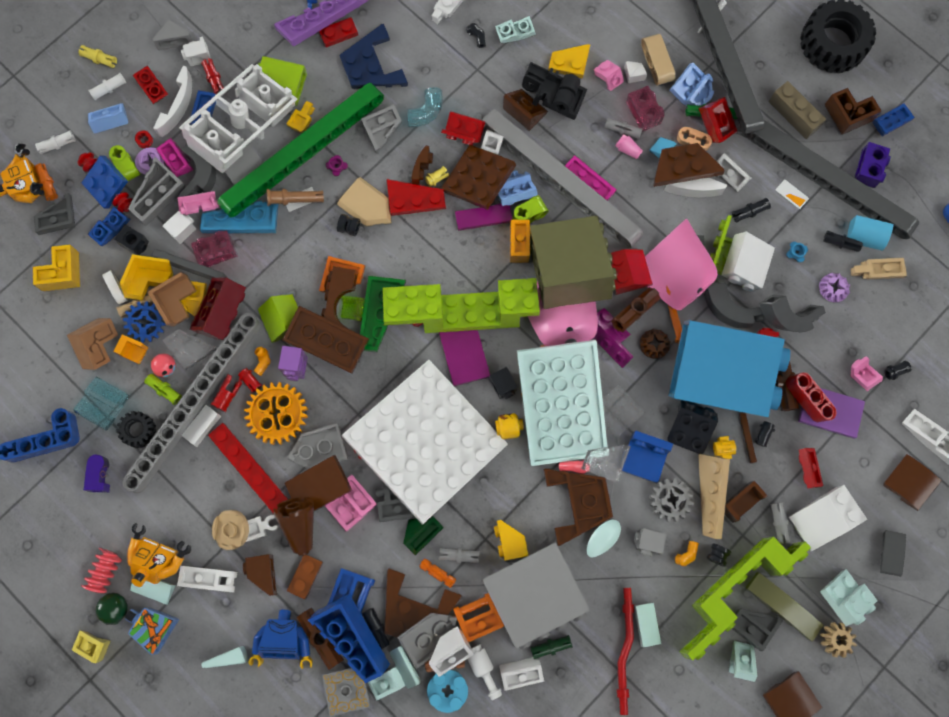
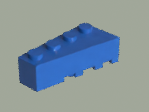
M350 594L317 610L308 619L312 626L314 624L317 626L324 639L328 638L335 646V651L339 655L342 654L348 660L347 664L365 683L382 676L389 667V661Z

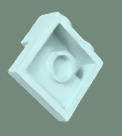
M847 569L841 571L820 591L845 626L853 623L855 625L861 624L866 619L864 614L867 615L876 609L874 604L877 602V599L865 584L859 586Z

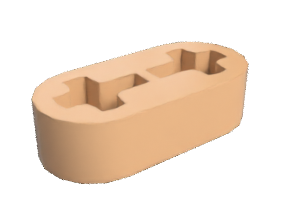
M690 127L681 128L677 135V141L681 145L698 143L707 151L712 144L710 135ZM685 133L688 134L687 139L683 138ZM701 140H705L704 146L701 145Z

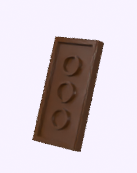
M301 306L298 307L282 339L353 374L369 341L368 338Z

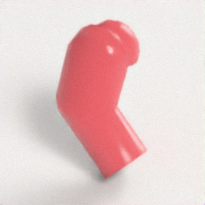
M584 460L559 463L560 471H572L579 474H585L589 467L588 462Z

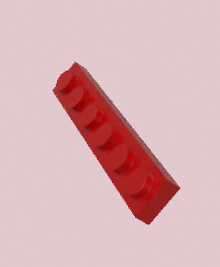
M225 423L220 424L208 434L210 439L274 514L273 509H277V504L288 500L284 493Z

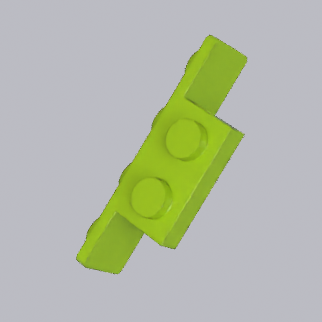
M728 215L725 220H721L718 230L721 231L719 237L716 236L713 243L715 251L710 254L716 266L717 274L722 275L733 241L732 238L726 237L731 215Z

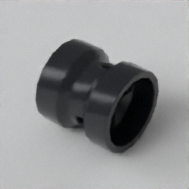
M341 214L337 223V232H348L349 235L356 236L361 220L356 217L349 218L348 215Z

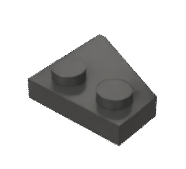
M69 193L65 194V199L55 204L53 202L44 211H40L34 216L35 232L38 235L75 227L72 196Z
M741 608L735 613L738 618L734 621L736 624L732 629L759 651H764L784 619Z

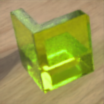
M342 295L341 318L362 321L365 299Z

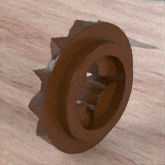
M653 328L642 335L640 348L647 357L659 359L668 353L671 341H669L668 334ZM654 337L657 342L661 343L657 346V351L654 345L649 344L653 342Z

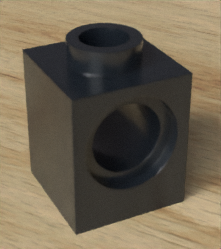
M126 224L114 239L120 246L135 255L143 253L149 243L144 235ZM133 239H137L135 243L130 244Z
M507 367L489 376V380L499 399L503 397L508 399L515 395L517 385Z

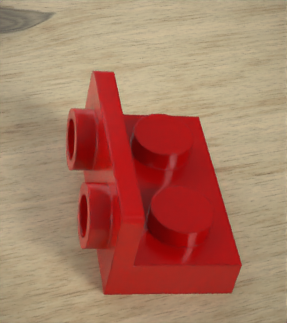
M450 111L446 129H442L441 133L447 134L446 138L457 140V138L463 139L462 143L473 145V143H480L486 121Z

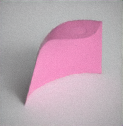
M687 218L645 256L653 283L652 286L647 288H655L659 292L660 298L676 310H682L696 299L695 297H699L718 276L712 258ZM666 285L670 290V295L666 292Z
M537 282L540 315L528 316L540 341L545 346L565 344L568 339H575L576 342L592 340L598 328L596 301L544 309ZM572 327L573 331L567 332L566 329Z

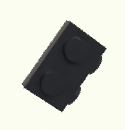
M681 400L678 405V414L667 437L668 442L695 453L703 454L717 426L718 414L711 408H702L697 406L695 402Z

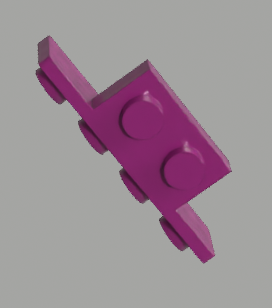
M603 308L597 313L598 328L593 339L624 368L633 358V355L621 343L631 334L627 330L623 333L617 331L611 322L614 317Z

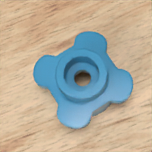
M794 241L790 244L791 248L786 255L789 259L793 258L801 263L805 260L804 255L808 252V248L804 244Z

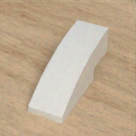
M703 178L668 184L664 191L686 197H713L722 195L727 184L711 178Z

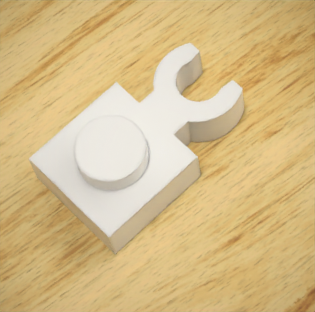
M270 515L266 517L265 521H262L260 516L247 520L249 535L246 542L267 536L265 530L275 531L279 529L278 525L270 526V521L276 519V517Z

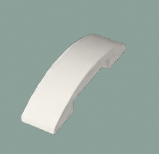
M186 66L182 67L176 79L180 89L168 115L160 113L153 128L159 137L168 134L179 123L189 105L192 94V77Z

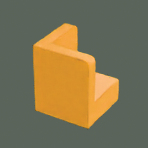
M122 334L113 352L140 364L148 347Z

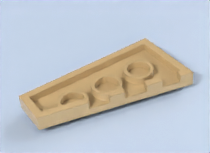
M698 454L702 532L704 536L722 539L730 459Z

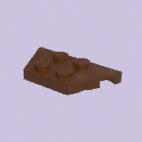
M698 143L665 148L661 150L653 186L657 187L720 176L724 174L725 170Z

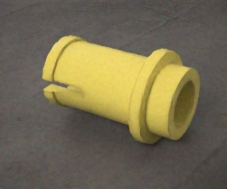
M443 166L431 174L428 173L425 181L429 187H435L436 183L449 177V173Z

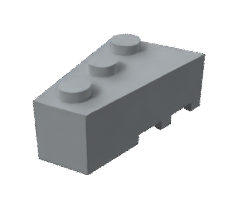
M154 157L141 187L138 188L128 208L145 226L185 188L183 182L156 157Z

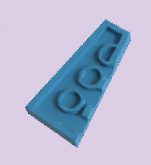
M257 201L235 217H229L223 209L202 213L200 231L201 233H276L278 204L267 206V202Z

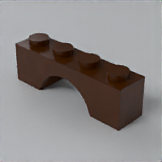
M333 266L332 271H329L328 274L330 286L329 290L325 292L324 299L327 303L326 308L322 309L321 316L345 328L347 327L338 319L337 305L344 295L355 291L358 277L356 270Z

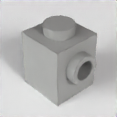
M642 528L635 534L634 544H637L636 549L641 550L640 554L652 556L653 553L663 554L666 534Z

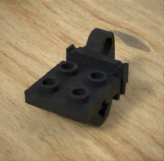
M530 62L523 78L522 87L529 92L537 91L532 104L537 106L539 101L542 100L543 106L575 120L587 92L586 88L580 86V79L573 74H566L564 77L558 75L559 71H556L555 74L552 73L553 68L549 71Z

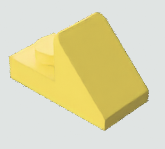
M80 630L72 651L92 663H98L103 660L110 640L97 638L86 631Z

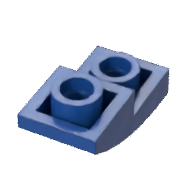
M113 207L103 221L98 220L88 235L100 246H104L131 219L123 212H119L118 208Z

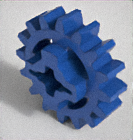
M145 301L144 306H142L141 302H137L138 307L131 305L132 311H125L128 318H123V321L127 322V325L123 327L130 330L127 333L128 336L134 334V340L140 337L143 343L146 338L149 342H152L153 336L157 339L160 338L158 332L164 333L161 327L166 326V323L162 322L163 318L158 309H155V304H152L150 307L148 301ZM142 310L138 317H133L137 311ZM150 310L155 313L158 320H154L151 317ZM146 317V320L154 323L146 324L144 327L143 324L136 322V320H144ZM132 324L137 325L140 333L134 330ZM153 326L157 327L155 331L148 334L150 328Z

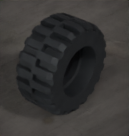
M830 0L827 3H822L812 12L802 29L800 44L801 49H805L803 54L806 58L809 57V62L812 65L816 64L820 70L826 69V72L833 73V71H836V73H843L844 70L850 71L862 62L875 43L876 28L874 27L873 18L870 19L869 12H865L861 5L857 6L850 0L848 2H845V0H837V2ZM837 28L848 35L851 45H838L832 42L827 37L824 29Z

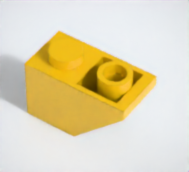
M497 520L494 531L496 538L500 537L501 545L498 546L500 558L504 557V561L528 557L525 536L502 520Z

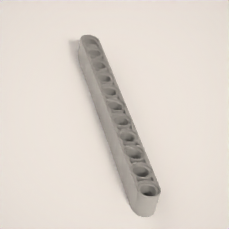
M492 109L482 119L486 121L483 129L485 132L490 130L504 136L502 141L503 147L588 217L598 216L599 223H603L604 230L624 247L632 248L643 236L642 230L500 112Z
M245 313L238 319L228 336L217 348L125 475L122 484L126 490L140 493L147 487L182 438V434L203 409L259 331L260 323L253 314ZM249 320H254L252 326L246 327V323ZM242 335V340L235 343V338ZM231 351L230 357L224 358V353ZM220 366L219 372L217 374H212V370L215 367ZM208 382V387L205 390H201V385ZM197 398L196 404L190 406V400ZM181 414H185V419L182 422H178V417ZM173 430V436L167 439V432ZM161 446V453L155 455V449ZM149 462L150 467L144 472L143 466ZM137 478L138 484L135 488H132L131 483Z

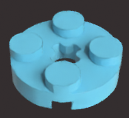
M452 669L440 677L435 674L430 679L427 687L429 702L438 711L444 713L459 710L466 702L468 696V685L459 672ZM446 685H450V689L454 690L453 694H449V697H446L445 693L442 692V688H446Z

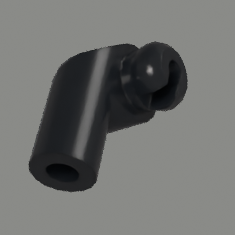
M470 23L466 27L467 33L476 36L477 47H485V32L476 23Z

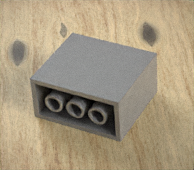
M556 542L482 579L515 649L519 647L520 650L531 646L530 641L536 638L540 641L550 636L549 631L553 629L560 631L569 626L567 622L571 620L577 622L587 617L586 612L590 611Z

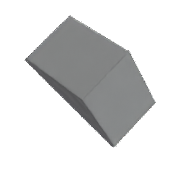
M169 19L153 37V42L158 50L182 47L193 41L188 31Z

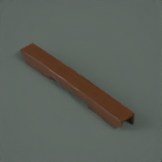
M740 412L739 416L750 463L757 462L747 415L744 412Z

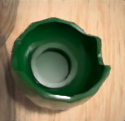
M108 593L97 602L96 615L99 621L106 625H117L126 616L128 604L120 594Z

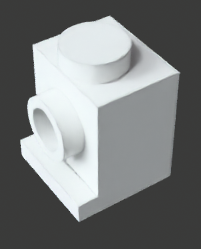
M199 37L200 41H192L183 45L181 53L184 61L187 60L190 66L199 65L204 59L208 62L207 59L210 58L208 46L203 37Z

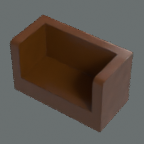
M752 481L726 501L724 514L732 523L738 522L742 515L760 500L765 499L767 494L755 481Z

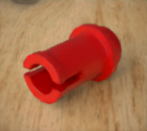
M245 368L238 374L239 380L243 381L252 393L262 387V384L253 376L252 370Z

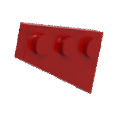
M387 179L391 216L446 209L443 189Z

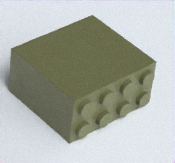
M598 216L530 226V252L544 309L612 299V292L615 291L614 280L617 279L616 269L611 266L612 255L607 252L608 241L606 237L603 238L604 227L603 223H599Z

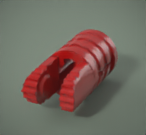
M227 374L219 388V392H217L216 397H214L213 402L210 404L225 413L243 383L238 380L231 392L226 390L232 378L229 374Z

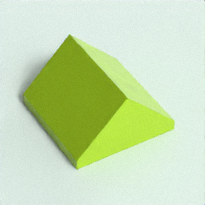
M293 294L271 296L258 308L272 343L283 339L298 309Z

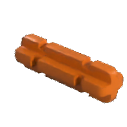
M423 559L419 566L425 572L428 571V574L440 582H445L444 584L449 588L454 585L456 579L453 576L447 575V572L435 564L432 565V562Z

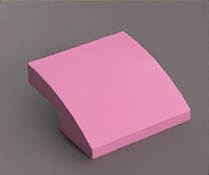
M353 475L347 478L353 491L324 506L345 532L349 531L377 505Z

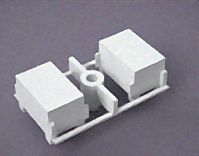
M251 64L186 120L179 129L182 130L188 147L223 173L243 155L242 150L256 137L261 140L264 139V130L269 125L274 127L291 112L298 99L292 95V90L288 87L284 89L263 73L262 67L258 64L255 66ZM253 70V72L247 78H245L244 80L242 79L247 73ZM237 83L235 94L239 99H235L230 104L221 96ZM216 101V105L230 115L233 127L237 129L247 128L253 135L244 142V139H241L238 134H232L214 120L206 109ZM248 108L266 121V123L260 127L250 120ZM201 114V118H199L193 125H189L194 119H196Z

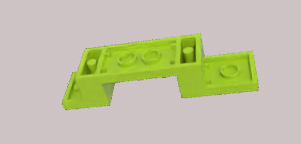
M536 278L498 280V292L441 295L440 284L383 288L384 325L423 323L425 333L520 327V317L540 315Z
M774 536L762 538L691 605L708 625L679 651L683 657L690 660H699L705 655V649L709 645L713 646L721 639L719 635L724 631L728 632L735 626L736 623L734 621L738 617L721 598L725 599L733 592L731 588L736 583L739 585L744 582L748 577L746 574L751 569L754 571L761 565L770 576H781L783 574L786 576L793 571V565L797 561L801 562L809 555L807 553L811 549L806 541L793 543L786 550Z

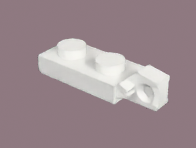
M439 0L433 8L432 21L439 24L443 17L450 18L464 0Z

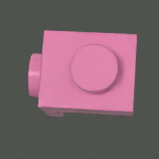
M609 60L593 69L595 75L606 82L607 89L610 91L624 82L621 68Z
M867 356L861 360H856L851 366V377L866 391H869L883 380V376L869 365V358Z

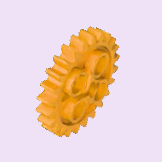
M273 382L270 383V388L263 385V391L256 389L258 395L251 394L250 396L253 401L246 402L250 406V408L244 409L245 412L249 413L244 419L250 421L246 426L252 428L250 431L252 435L257 433L256 439L259 440L263 437L262 442L265 444L269 439L271 445H274L276 440L282 445L283 439L289 443V436L297 438L295 432L302 433V430L299 428L300 425L306 426V423L302 421V419L308 418V415L303 413L308 408L302 406L306 403V400L300 399L302 397L300 392L295 394L297 390L295 387L289 390V384H286L284 388L281 382H278L277 387H275ZM273 397H276V409L280 412L277 414L278 423L280 425L279 430H277V419L275 416L272 415L276 412L275 405L273 403ZM288 398V405L281 407V400ZM269 401V408L266 410H262L261 405L264 402ZM286 417H291V423L284 426L283 420ZM267 420H272V426L269 429H264V423Z

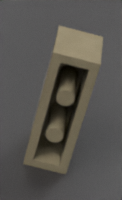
M789 81L778 88L769 100V103L805 139L814 134L826 120Z

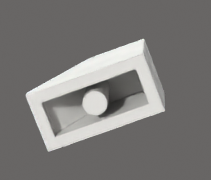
M458 626L439 638L430 659L429 665L439 677L474 655L469 642Z

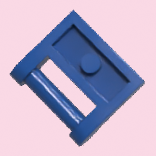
M341 568L328 604L348 594L353 597L358 581L364 584L356 606L362 615L371 586H374L375 580Z

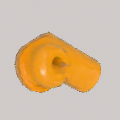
M257 347L255 355H257L259 363L253 371L262 376L270 365L271 360L266 348Z
M689 541L687 552L682 555L677 554L675 556V563L687 566L695 561L699 543Z

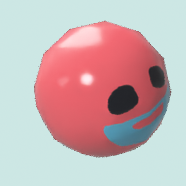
M158 354L151 361V370L158 377H168L175 371V360L169 354Z

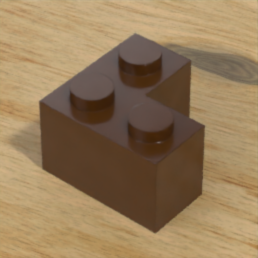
M848 88L832 94L825 103L826 109L842 135L873 122L882 112L873 96L857 103Z

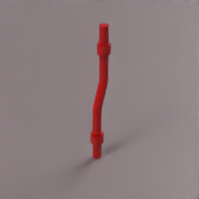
M623 588L624 604H622V612L625 613L626 638L617 662L619 686L617 698H619L620 715H628L627 698H629V689L626 682V661L634 640L633 613H635L634 604H632L631 588Z

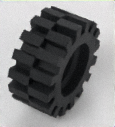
M131 411V414L126 413L125 418H120L122 422L117 424L119 429H116V432L119 433L118 438L122 440L121 442L131 447H145V444H149V440L154 437L153 433H156L154 420L139 411ZM140 422L143 425V432L141 435L133 437L130 434V427L132 424Z

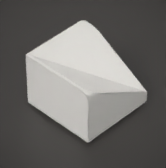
M625 62L624 70L628 83L644 81L646 79L647 73L642 63Z
M487 130L481 149L499 154L504 136Z

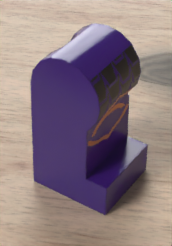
M97 454L88 458L84 491L109 493L110 485L105 483L106 471L109 468L107 458Z

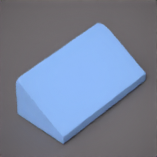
M120 103L88 113V124L93 133L128 124L124 104Z

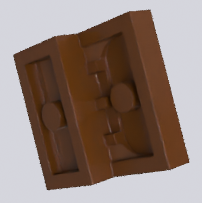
M906 454L884 482L883 486L900 496L901 501L919 511L942 480L923 464Z
M799 671L793 672L784 681L775 684L763 694L776 717H812L823 708Z

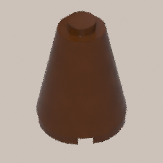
M298 497L285 500L277 504V509H273L274 515L293 553L299 556L308 554L313 548L314 502L313 499L304 497L305 501H299Z

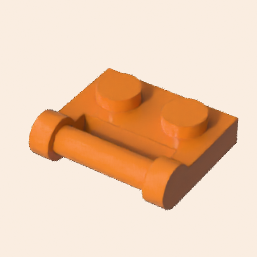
M489 593L484 594L485 597L460 608L459 606L453 608L461 630L468 642L504 627ZM487 604L489 605L491 610L464 621L462 615Z

